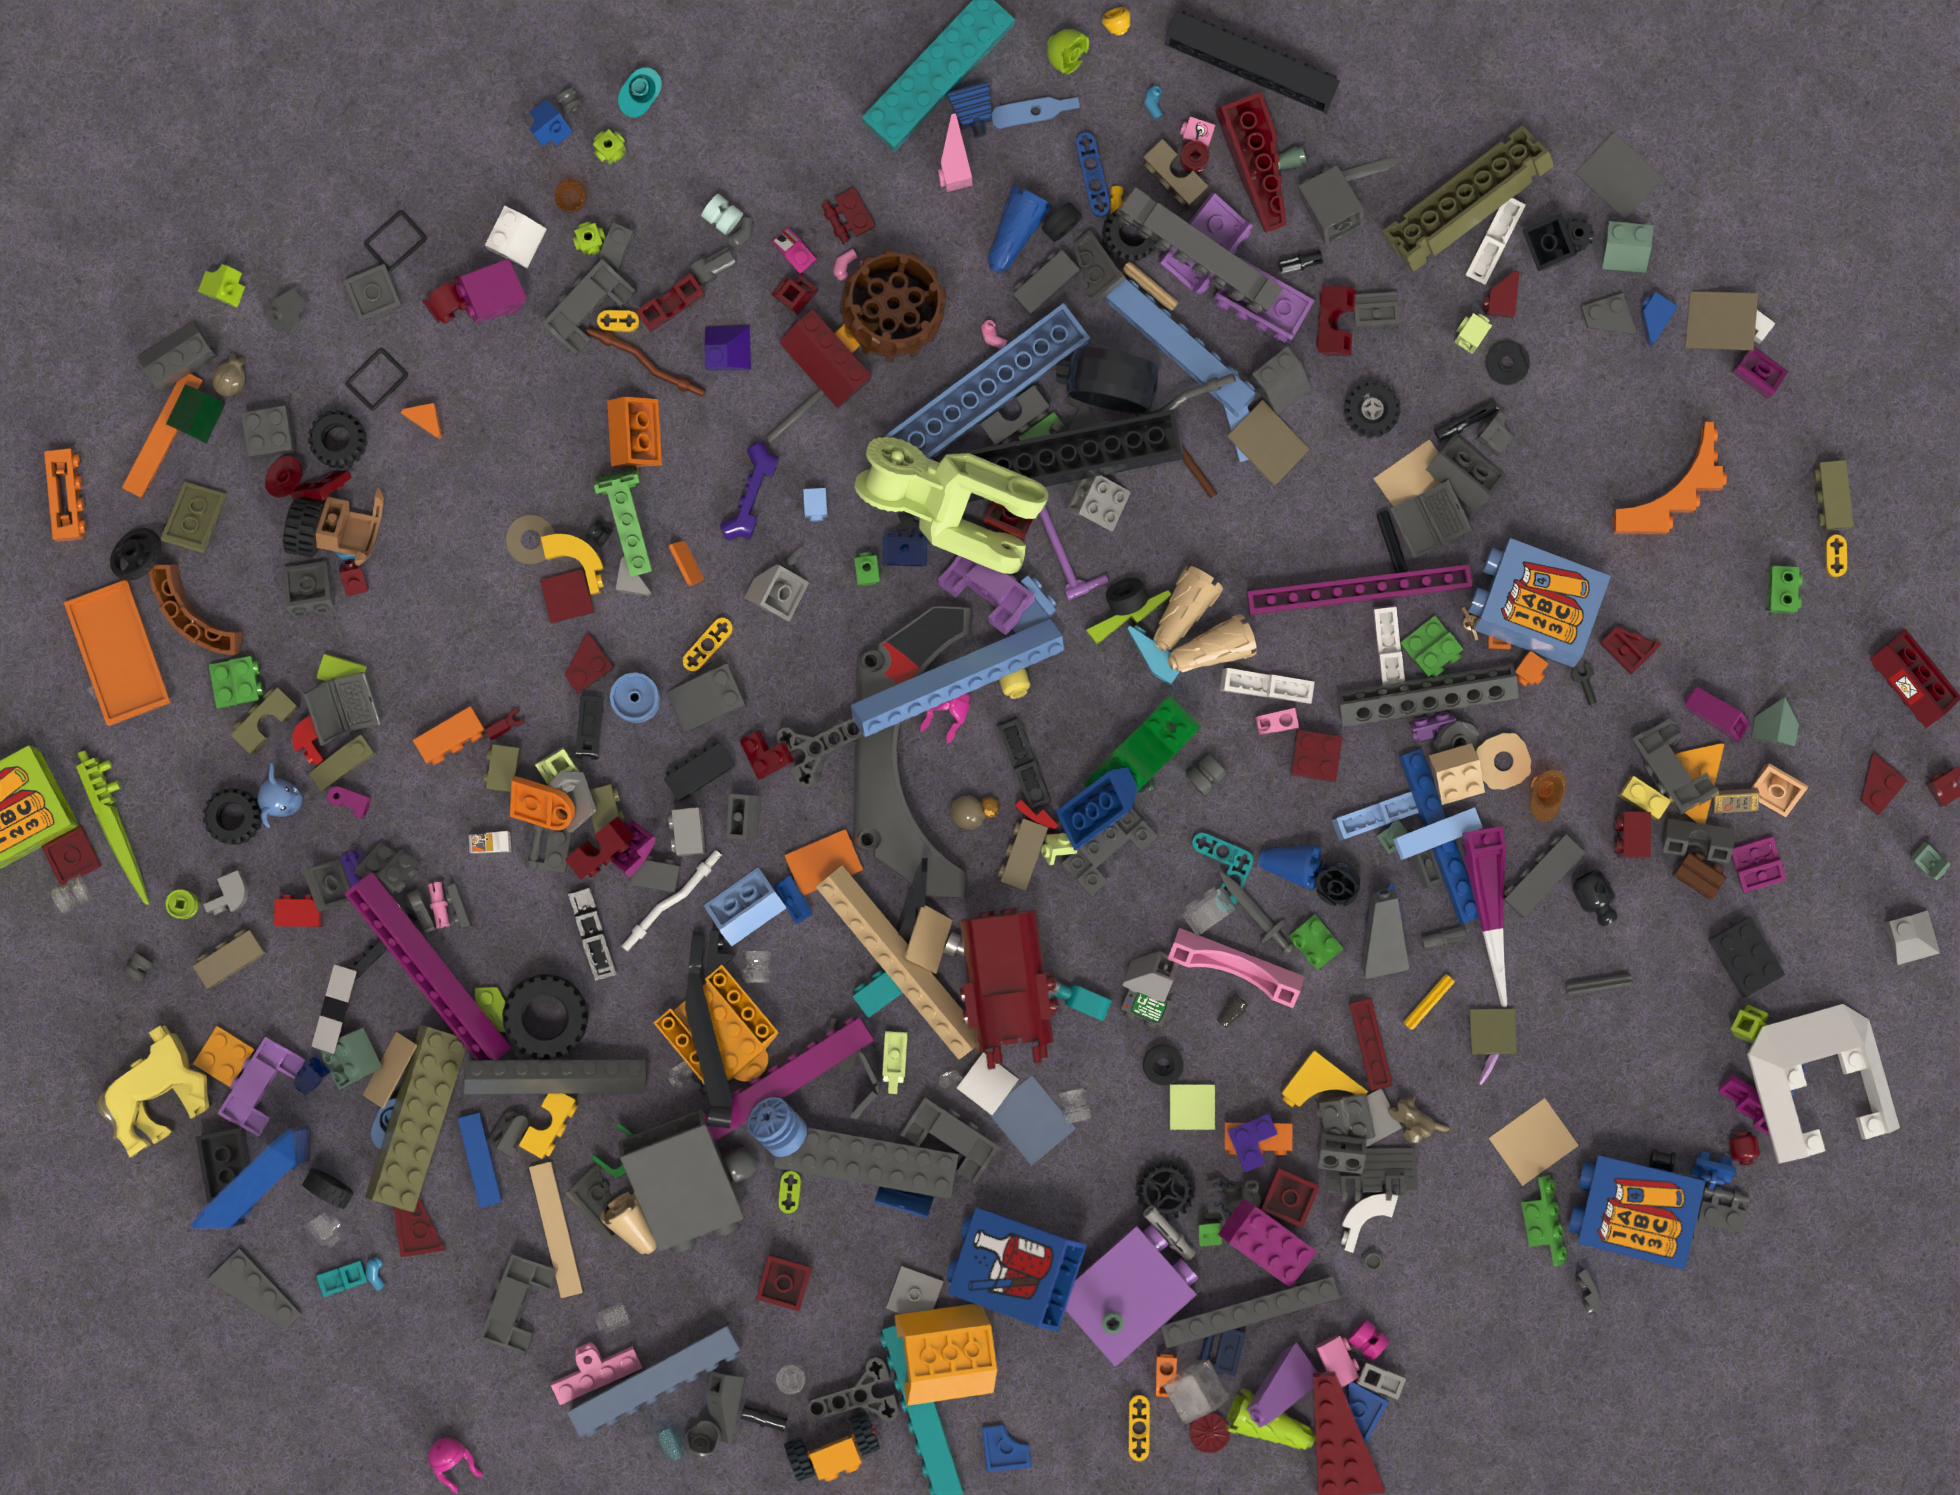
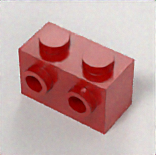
M281 895V899H275L274 926L322 927L323 911L318 912L312 895H303V899H294L295 895Z

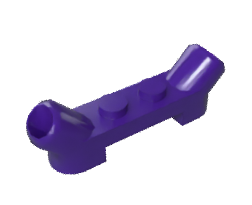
M757 442L747 449V454L755 471L753 475L749 474L745 487H748L746 496L742 495L738 508H741L739 515L722 522L720 525L726 540L730 541L739 536L750 540L758 519L750 515L764 476L773 478L779 461V456L769 453L763 442Z

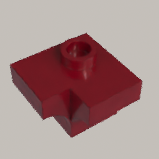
M800 275L794 281L784 278L771 295L798 316L819 290Z
M1959 766L1953 767L1944 774L1939 771L1929 777L1931 782L1927 783L1926 786L1940 807L1946 806L1960 797L1958 785L1960 778Z

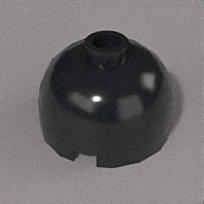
M1330 862L1323 866L1315 879L1316 893L1324 902L1331 906H1336V904L1347 906L1354 902L1360 891L1361 880L1359 874L1347 862Z

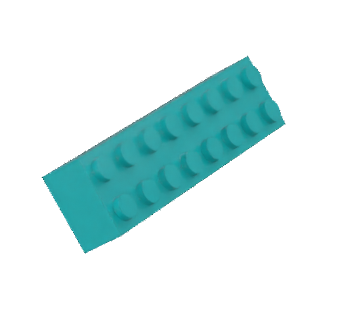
M972 0L862 117V123L895 153L947 98V93L953 91L1015 26V19L994 0Z

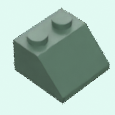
M1609 221L1605 226L1602 269L1646 273L1652 246L1653 225Z

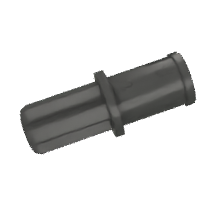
M1464 927L1447 931L1441 929V932L1421 936L1424 950L1441 945L1446 947L1449 943L1467 939Z

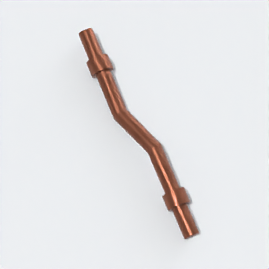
M590 326L588 327L586 335L600 340L603 345L613 346L634 355L653 376L677 386V389L683 392L689 391L700 397L705 395L706 389L691 383V380L684 377L679 378L658 369L638 347L615 338V335L607 331L603 333Z

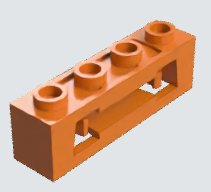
M72 449L44 451L53 540L60 542L84 539L83 533H86V522L82 520L81 511H84V501L79 496V489H82L81 476H77V467H80L79 455L75 454V451ZM57 474L66 478L68 509L72 516L63 514L61 484Z

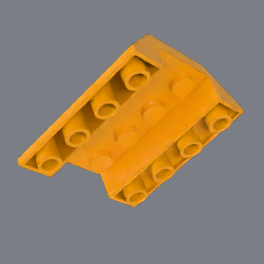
M721 965L705 978L707 983L703 985V990L727 1081H729L764 1052L779 1032L725 967ZM685 1000L675 1010L670 1008L654 1024L704 1083L685 1012Z
M969 1304L895 1315L897 1337H903L909 1382L904 1383L907 1405L993 1393L997 1365L991 1324L982 1306Z

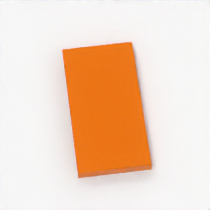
M123 580L64 602L107 726L171 703L128 581Z

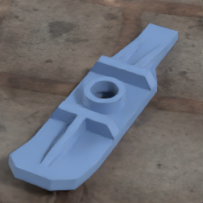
M1045 97L995 107L991 114L993 125L1003 129L1050 120L1060 112L1079 109L1080 105L1078 97L1065 100ZM1036 107L1040 110V113L1033 115L1031 110Z

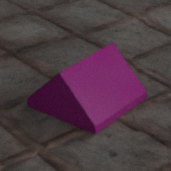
M1754 346V350H1749L1732 373L1768 399L1776 392L1788 371Z

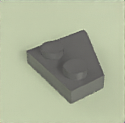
M1624 293L1581 306L1587 328L1628 333L1629 335L1637 333Z

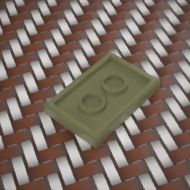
M184 481L162 533L161 541L204 553L225 503L226 493Z

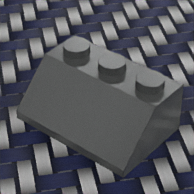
M193 320L139 355L138 359L153 385L162 393L217 356Z
M1457 433L1452 436L1425 469L1433 478L1441 483L1449 480L1456 495L1475 512L1486 503L1507 476Z

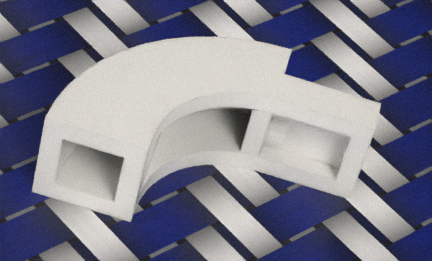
M1385 1193L1372 1194L1352 1205L1341 1222L1342 1226L1349 1228L1348 1232L1344 1231L1340 1244L1344 1245L1343 1250L1353 1253L1359 1231L1364 1222L1369 1218L1377 1215L1392 1217L1398 1196L1392 1194L1391 1201H1386Z

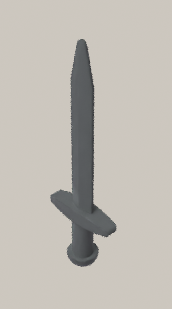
M1402 158L1382 159L1342 171V174L1347 181L1387 170L1401 162Z
M1221 872L1220 877L1227 889L1266 932L1260 943H1264L1272 937L1282 949L1281 952L1289 954L1293 950L1292 943L1289 944L1278 932L1285 923V920L1273 925L1234 880Z

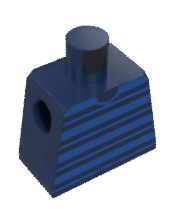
M988 81L948 92V101L954 113H956L961 128L971 127L974 138L987 135L984 123L992 121Z

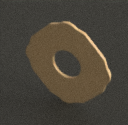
M1501 733L1486 739L1476 749L1483 781L1491 789L1504 790L1522 783L1531 773V758L1526 744L1515 733ZM1502 751L1508 752L1513 758L1511 768L1506 771H1500L1494 765L1495 756Z

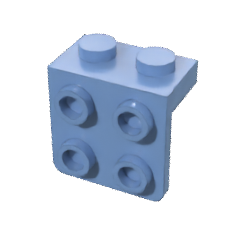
M1027 576L1021 581V585L1034 594L1035 601L1021 614L1020 621L1012 628L1015 633L1042 623L1056 613L1054 606L1057 604L1049 594L1045 597L1040 591L1043 587L1035 577L1031 579Z

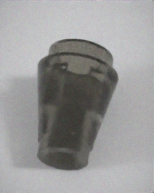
M1234 994L1232 998H1228L1217 1021L1227 1028L1247 1011L1248 1004L1241 997Z

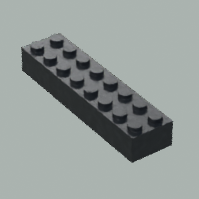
M1176 12L1166 35V46L1327 114L1340 83L1336 75L1329 72L1323 74L1316 71L1317 68L1308 63L1302 65L1296 62V59L1290 55L1284 54V56L1276 54V50L1271 47L1263 46L1262 48L1255 45L1256 42L1250 38L1243 37L1241 39L1236 37L1233 31L1225 28L1223 30L1215 28V25L1210 21L1202 20L1201 22L1196 20L1194 15L1189 12Z

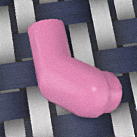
M853 249L839 256L835 261L833 273L840 281L848 277L846 271L848 264L858 258Z
M992 320L985 321L981 327L984 341L996 348H1004L1008 340L997 336L996 325Z

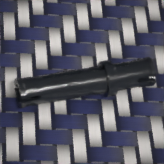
M1491 399L1457 418L1455 416L1450 418L1449 422L1435 428L1434 433L1441 442L1455 433H1462L1463 429L1498 412L1499 408L1494 399ZM1484 410L1483 413L1477 415L1476 417H1474V418H1472V419H1469V417H1471V416H1473V415L1479 413L1480 411ZM1461 421H1464V423L1456 426L1451 430H1448V428L1458 424Z

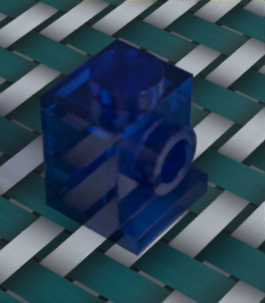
M315 1056L307 1061L296 1073L299 1077L293 1083L296 1089L306 1096L331 1071Z

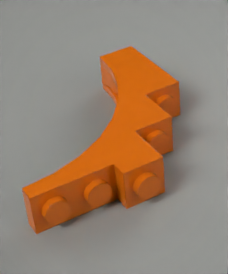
M1704 422L1702 424L1700 443L1695 459L1687 474L1675 488L1651 503L1613 511V534H1667L1669 529L1673 528V516L1669 515V512L1693 513L1696 511V507L1700 505V495L1696 494V491H1720L1723 489V485H1726L1727 474L1723 472V466H1714V463H1717L1718 451L1714 450V441H1717L1718 429L1714 428V422Z

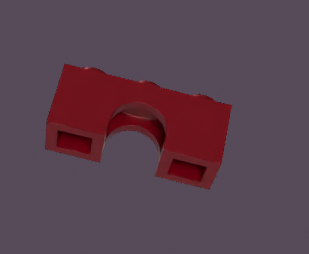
M690 273L674 284L673 288L664 296L658 299L653 298L637 309L636 312L651 333L703 298L705 294Z
M1322 286V293L1319 298L1321 305L1318 317L1319 337L1316 340L1318 353L1326 356H1351L1353 334L1339 330L1337 323L1343 313L1354 312L1355 289L1348 286Z
M618 816L594 834L600 843L601 850L595 848L588 840L564 859L580 880L587 875L592 878L601 871L599 866L602 863L607 866L616 858L613 855L618 851L621 854L630 847L628 842L634 838V835Z

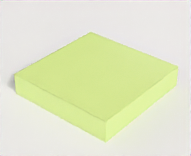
M1170 1085V1130H1215V1085Z

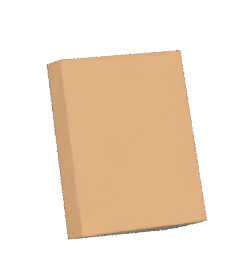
M1769 763L1763 766L1751 789L1758 788L1760 803L1787 817L1807 790L1808 785Z

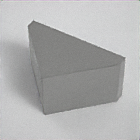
M623 556L620 562L616 590L650 596L652 593L639 575L630 577L626 559Z

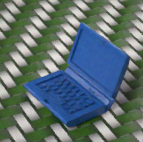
M879 1186L874 1202L928 1218L934 1197Z

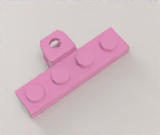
M588 1342L577 1347L575 1350L576 1362L580 1370L551 1382V1387L559 1404L562 1405L642 1369V1364L633 1346L602 1360L596 1345Z

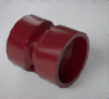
M1201 141L1188 142L1181 151L1180 164L1182 169L1188 174L1192 171L1196 174L1202 173L1209 162L1210 153L1208 147Z

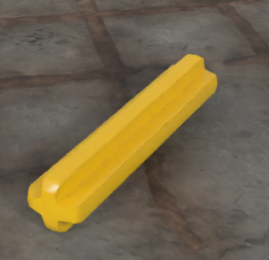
M1444 975L1404 1020V1024L1409 1029H1414L1454 984V980L1449 975Z

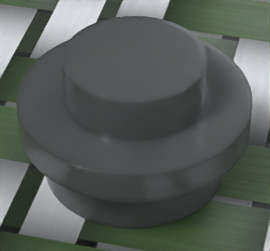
M1371 1250L1362 1256L1361 1264L1367 1272L1376 1273L1382 1269L1384 1259L1379 1252Z

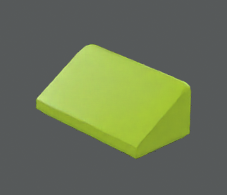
M324 653L316 678L328 681L350 674L366 673L367 666Z

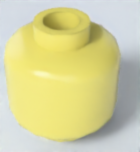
M1025 668L999 679L1002 692L1012 699L1026 695L1027 690L1030 688V681Z

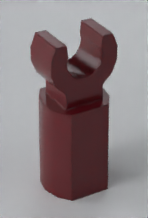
M518 709L512 710L507 718L502 717L484 727L491 740L510 731V727L521 726L525 723L524 719L518 722L514 721L513 717L519 713Z

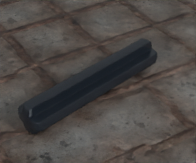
M1388 511L1379 512L1376 517L1395 573L1407 572L1408 569Z

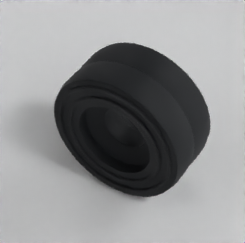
M1068 202L1046 220L1042 230L1053 242H1056L1076 226L1082 218V214L1072 203Z
M1125 578L1108 588L1106 600L1114 614L1123 616L1143 608L1148 601V594L1140 579Z
M1158 1045L1151 1048L1143 1060L1145 1075L1150 1081L1158 1085L1174 1083L1179 1079L1184 1068L1181 1054L1175 1048L1168 1045ZM1162 1058L1167 1059L1170 1063L1169 1069L1165 1072H1161L1157 1068V1062Z

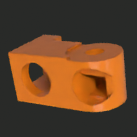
M1156 1353L1155 1395L1157 1397H1174L1177 1370L1176 1354Z

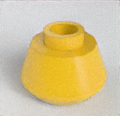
M1124 7L1111 9L1103 15L1102 24L1110 33L1122 35L1130 27L1131 13Z

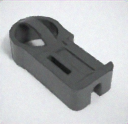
M415 888L407 892V904L415 911L424 933L428 934L436 930V925L419 889Z

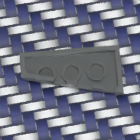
M241 1248L207 1279L283 1329H286L302 1314Z

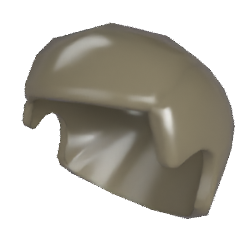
M961 795L956 798L950 808V816L953 823L964 830L977 829L982 825L985 818V813L981 807L982 803L971 795Z

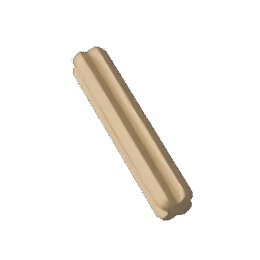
M1132 262L1126 263L1122 271L1169 311H1172L1177 306L1178 301Z

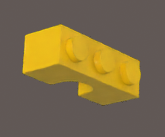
M548 1094L541 1107L551 1113V1126L546 1130H539L534 1126H529L519 1146L541 1159H544L546 1155L550 1157L556 1146L553 1144L557 1136L561 1137L567 1127L564 1122L568 1116L572 1118L578 1108L575 1105L577 1099L568 1094Z

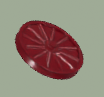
M1207 1412L1200 1414L1193 1420L1190 1426L1191 1442L1201 1452H1219L1227 1445L1230 1438V1432L1225 1429V1424H1228L1227 1421L1216 1413Z

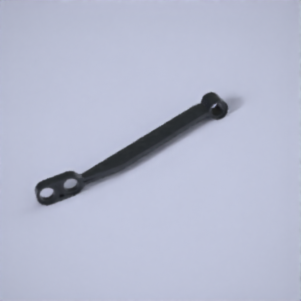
M693 931L685 1012L710 1103L707 1126L730 1128L733 1100L700 978L704 932Z

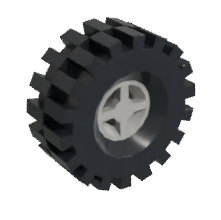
M1367 381V383L1359 384L1350 392L1344 404V416L1346 417L1347 425L1351 427L1353 432H1357L1359 436H1366L1369 439H1372V437L1379 438L1389 433L1397 423L1401 412L1399 407L1400 400L1397 399L1396 392L1392 391L1389 385L1386 384L1385 386L1379 381L1376 383Z

